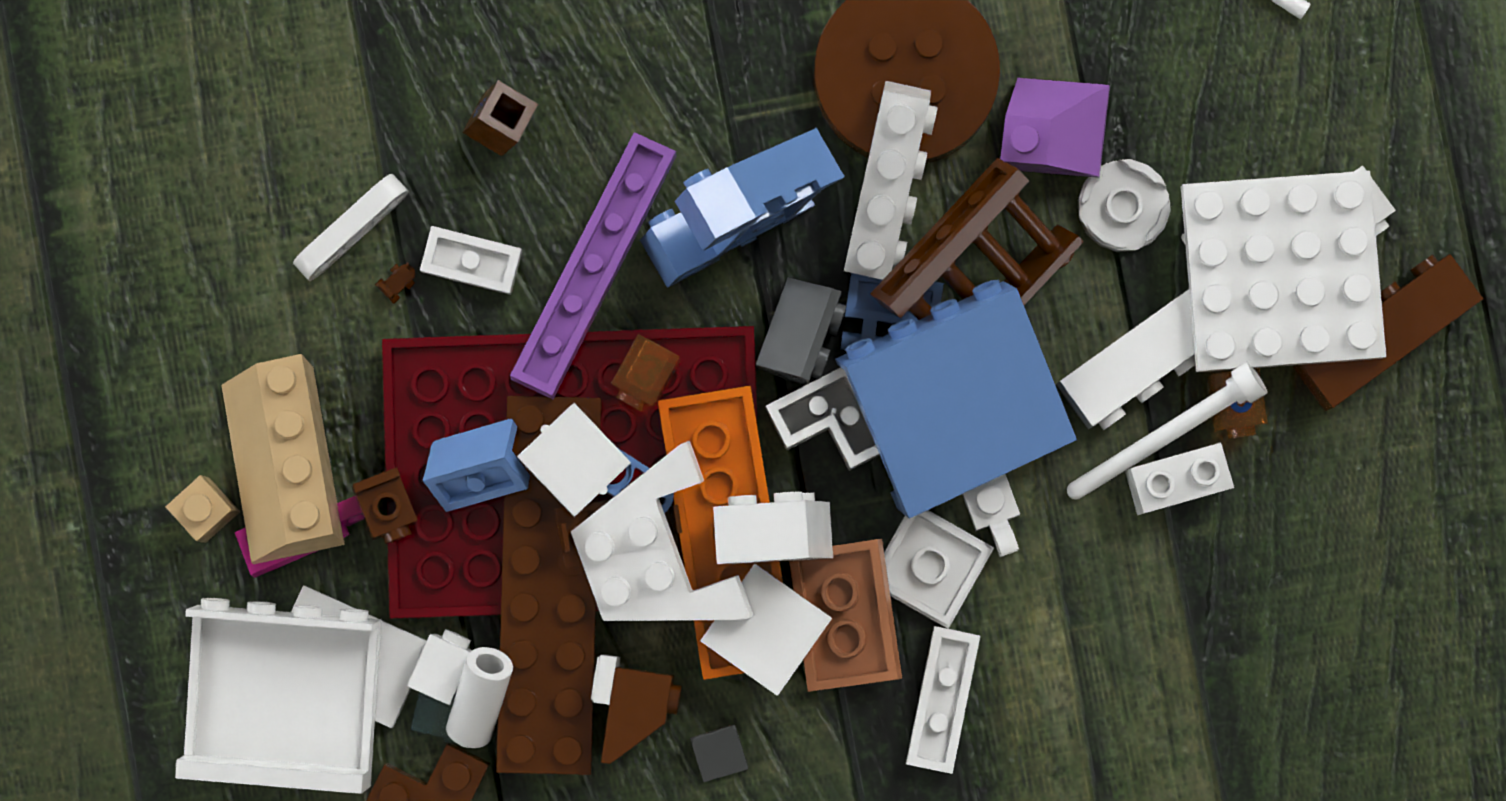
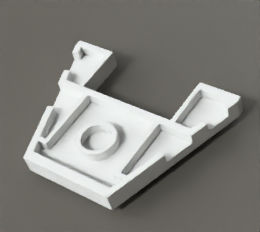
M690 441L677 446L571 531L603 621L745 620L753 616L739 575L696 590L692 589L659 500L660 497L704 481Z

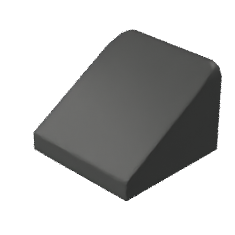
M735 724L690 737L703 782L748 769Z

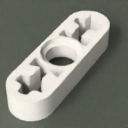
M394 174L387 175L311 242L295 258L293 264L308 281L314 280L389 214L406 197L409 191Z

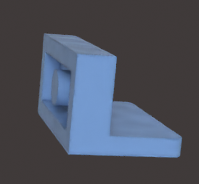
M507 419L452 435L432 443L423 482L446 512L528 489L530 475L512 451L517 431V425L513 419Z

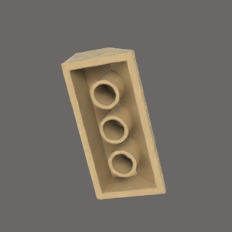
M302 354L257 363L222 384L251 563L254 565L345 545L313 366Z

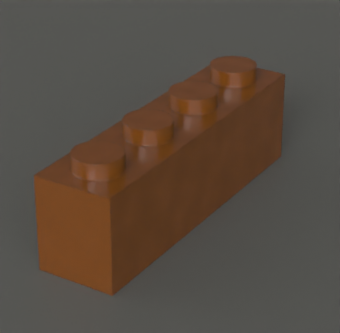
M1433 254L1410 270L1415 278L1400 288L1397 282L1394 281L1381 291L1386 347L1385 358L1292 366L1325 411L1337 406L1483 300L1481 294L1451 254L1440 260H1437Z

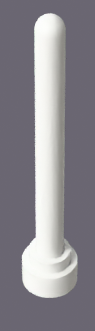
M1248 361L1231 371L1232 377L1226 380L1227 385L1071 482L1067 487L1068 496L1075 500L1084 497L1236 401L1242 404L1247 400L1250 403L1258 400L1268 393L1260 376L1253 367H1250Z

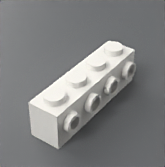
M885 81L845 262V272L883 280L905 256L907 242L899 240L902 223L912 224L917 197L909 196L912 178L922 180L927 152L919 151L923 133L932 135L938 107L929 105L931 90Z

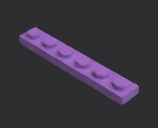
M634 132L510 374L512 381L554 399L676 158V151Z

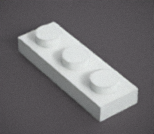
M933 626L906 759L907 765L953 773L980 640L979 635Z

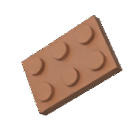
M882 539L832 546L833 558L789 561L793 591L832 618L803 659L808 692L902 679Z

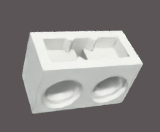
M1221 443L1136 466L1125 471L1137 515L1234 488Z

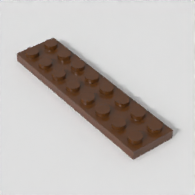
M507 396V419H513L517 425L512 451L518 456L541 434L540 428L543 425L550 426L573 403L601 430L602 399L554 397V399H551L549 397ZM522 463L530 475L528 489L504 495L500 651L506 654L512 661L513 671L498 715L496 773L591 775L594 702L591 700L595 674L596 600L584 567L564 568L555 508L564 506ZM599 494L590 503L598 502ZM582 512L579 516V523L581 524L583 521H585L588 517H590L593 514V512Z

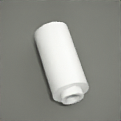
M480 647L472 650L467 655L446 725L448 736L462 747L480 748L487 745L492 738L513 671L512 661L503 652L494 648Z

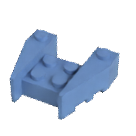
M815 128L726 167L713 175L709 169H705L691 176L684 182L686 189L675 200L680 213L675 215L673 209H669L648 222L651 228L640 241L668 288L719 261L724 253L739 245L744 247L756 240L760 234L782 223L784 224L813 208L815 204L812 198L822 189L842 180L844 175L819 131Z

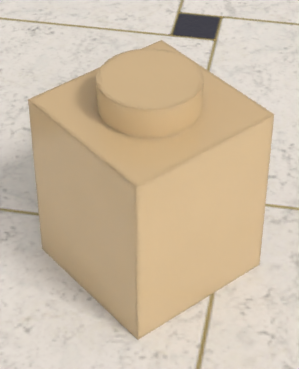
M202 475L198 476L165 506L197 542L207 543L240 513L209 477Z

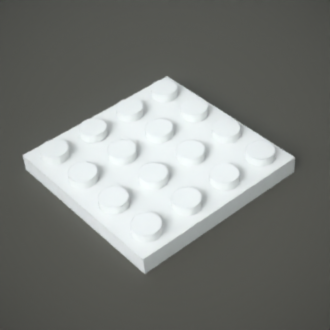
M1370 171L1193 183L1181 186L1196 372L1234 370L1247 361L1250 367L1262 368L1383 359L1386 357Z

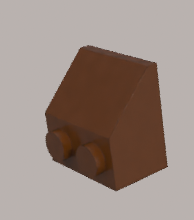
M615 667L601 763L611 764L668 721V714H678L682 686L673 685L674 675Z

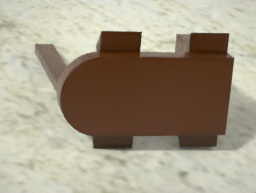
M408 262L400 267L395 264L390 269L393 274L385 281L381 278L375 284L393 304L401 298L398 294L405 287L410 289L415 284L413 280L416 272Z

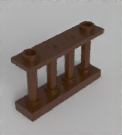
M997 158L880 282L870 295L882 307L899 318H902L906 312L910 311L917 320L931 315L930 309L932 307L923 297L924 293L939 277H942L962 300L974 295L972 290L976 286L955 263L964 250L971 243H974L1006 278L1004 282L1017 288L1023 305H1025L1058 269L1066 266L1071 261L1074 252L1084 241L1078 235L1058 224L1050 231L1019 197L1020 191L1029 180L1018 168ZM1003 209H1006L1037 243L1033 251L1020 264L987 231L988 225Z

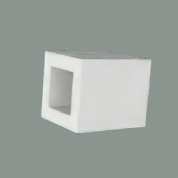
M445 629L442 636L430 634L407 686L447 705H453L467 655L472 651L468 648L471 640Z

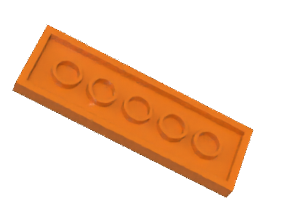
M751 386L659 400L658 406L666 455L680 444L690 441L704 478L702 483L674 492L673 497L674 504L678 505L682 527V533H679L685 571L692 589L696 590L739 575L742 582L754 564L783 583L779 561L717 564L713 507L728 506V497L756 495L757 504L770 503ZM693 620L703 680L744 673L700 641L714 620Z

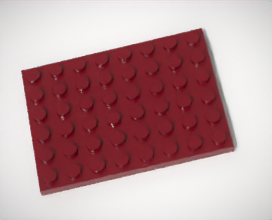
M754 326L587 332L555 397L601 398V431L617 448L648 468H651L666 456L658 406L659 400L751 386L757 423ZM531 334L382 339L386 471L397 467L418 520L417 524L409 526L411 535L388 544L390 619L501 615L504 496L446 512L423 482L431 445L434 441L507 420V396L546 397L512 381L510 377ZM646 355L658 358L664 367L661 374L655 375V383L650 387H642L634 379V374L637 373L641 375L643 381H648L649 377L646 374L649 369L653 370L656 368V364L653 361L646 363L641 360ZM625 469L609 484L619 483L625 475ZM634 469L633 477L627 486L639 478L642 473ZM607 493L604 495L599 494V501L613 498ZM386 499L387 516L395 512L396 505L391 499ZM678 534L680 545L677 546V549L681 557L682 563L684 565L680 535Z

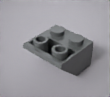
M788 277L756 362V369L802 386L809 384L811 377L815 379L821 378L830 350L824 348L823 344L827 334L836 337L847 307L839 303L842 291Z

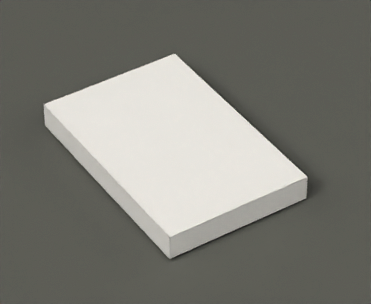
M303 585L294 606L322 607V615L340 616V609H356ZM368 614V618L378 619ZM381 620L375 721L393 728L411 690L407 684L427 640Z

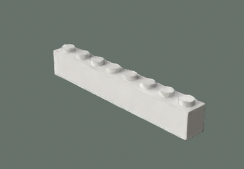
M1362 165L1360 168H1358V169L1355 170L1354 172H1357V171H1367V170H1366V169L1364 168V166ZM1371 177L1375 232L1377 236L1389 227L1385 218L1396 210ZM1189 289L1056 384L1088 429L1099 423L1101 428L1105 430L1126 415L1121 406L1136 396L1143 403L1164 388L1159 379L1174 369L1177 375L1180 376L1195 366Z

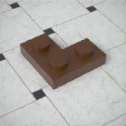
M449 742L428 783L386 763L366 801H472L491 763Z

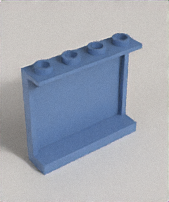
M991 280L982 283L972 290L974 295L959 302L956 299L941 302L930 309L931 315L916 322L914 319L900 321L888 329V335L872 341L870 338L859 340L845 349L847 354L835 359L837 365L846 372L894 488V491L890 493L895 505L909 519L1077 440L1017 288L1004 281Z

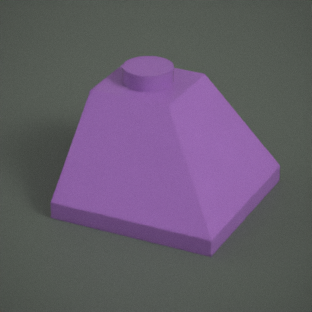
M1017 78L1005 115L1000 159L1018 168L1020 171L1100 178L1110 86Z

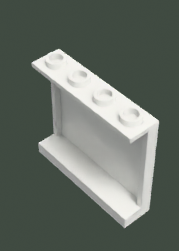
M202 598L201 605L186 609V617H193L185 747L184 756L176 760L175 778L362 794L371 787L381 619L368 618V611L362 609H340V616L322 615V607L312 605H295L293 612L275 611V603L259 601L247 602V609L229 607L230 600L222 598Z

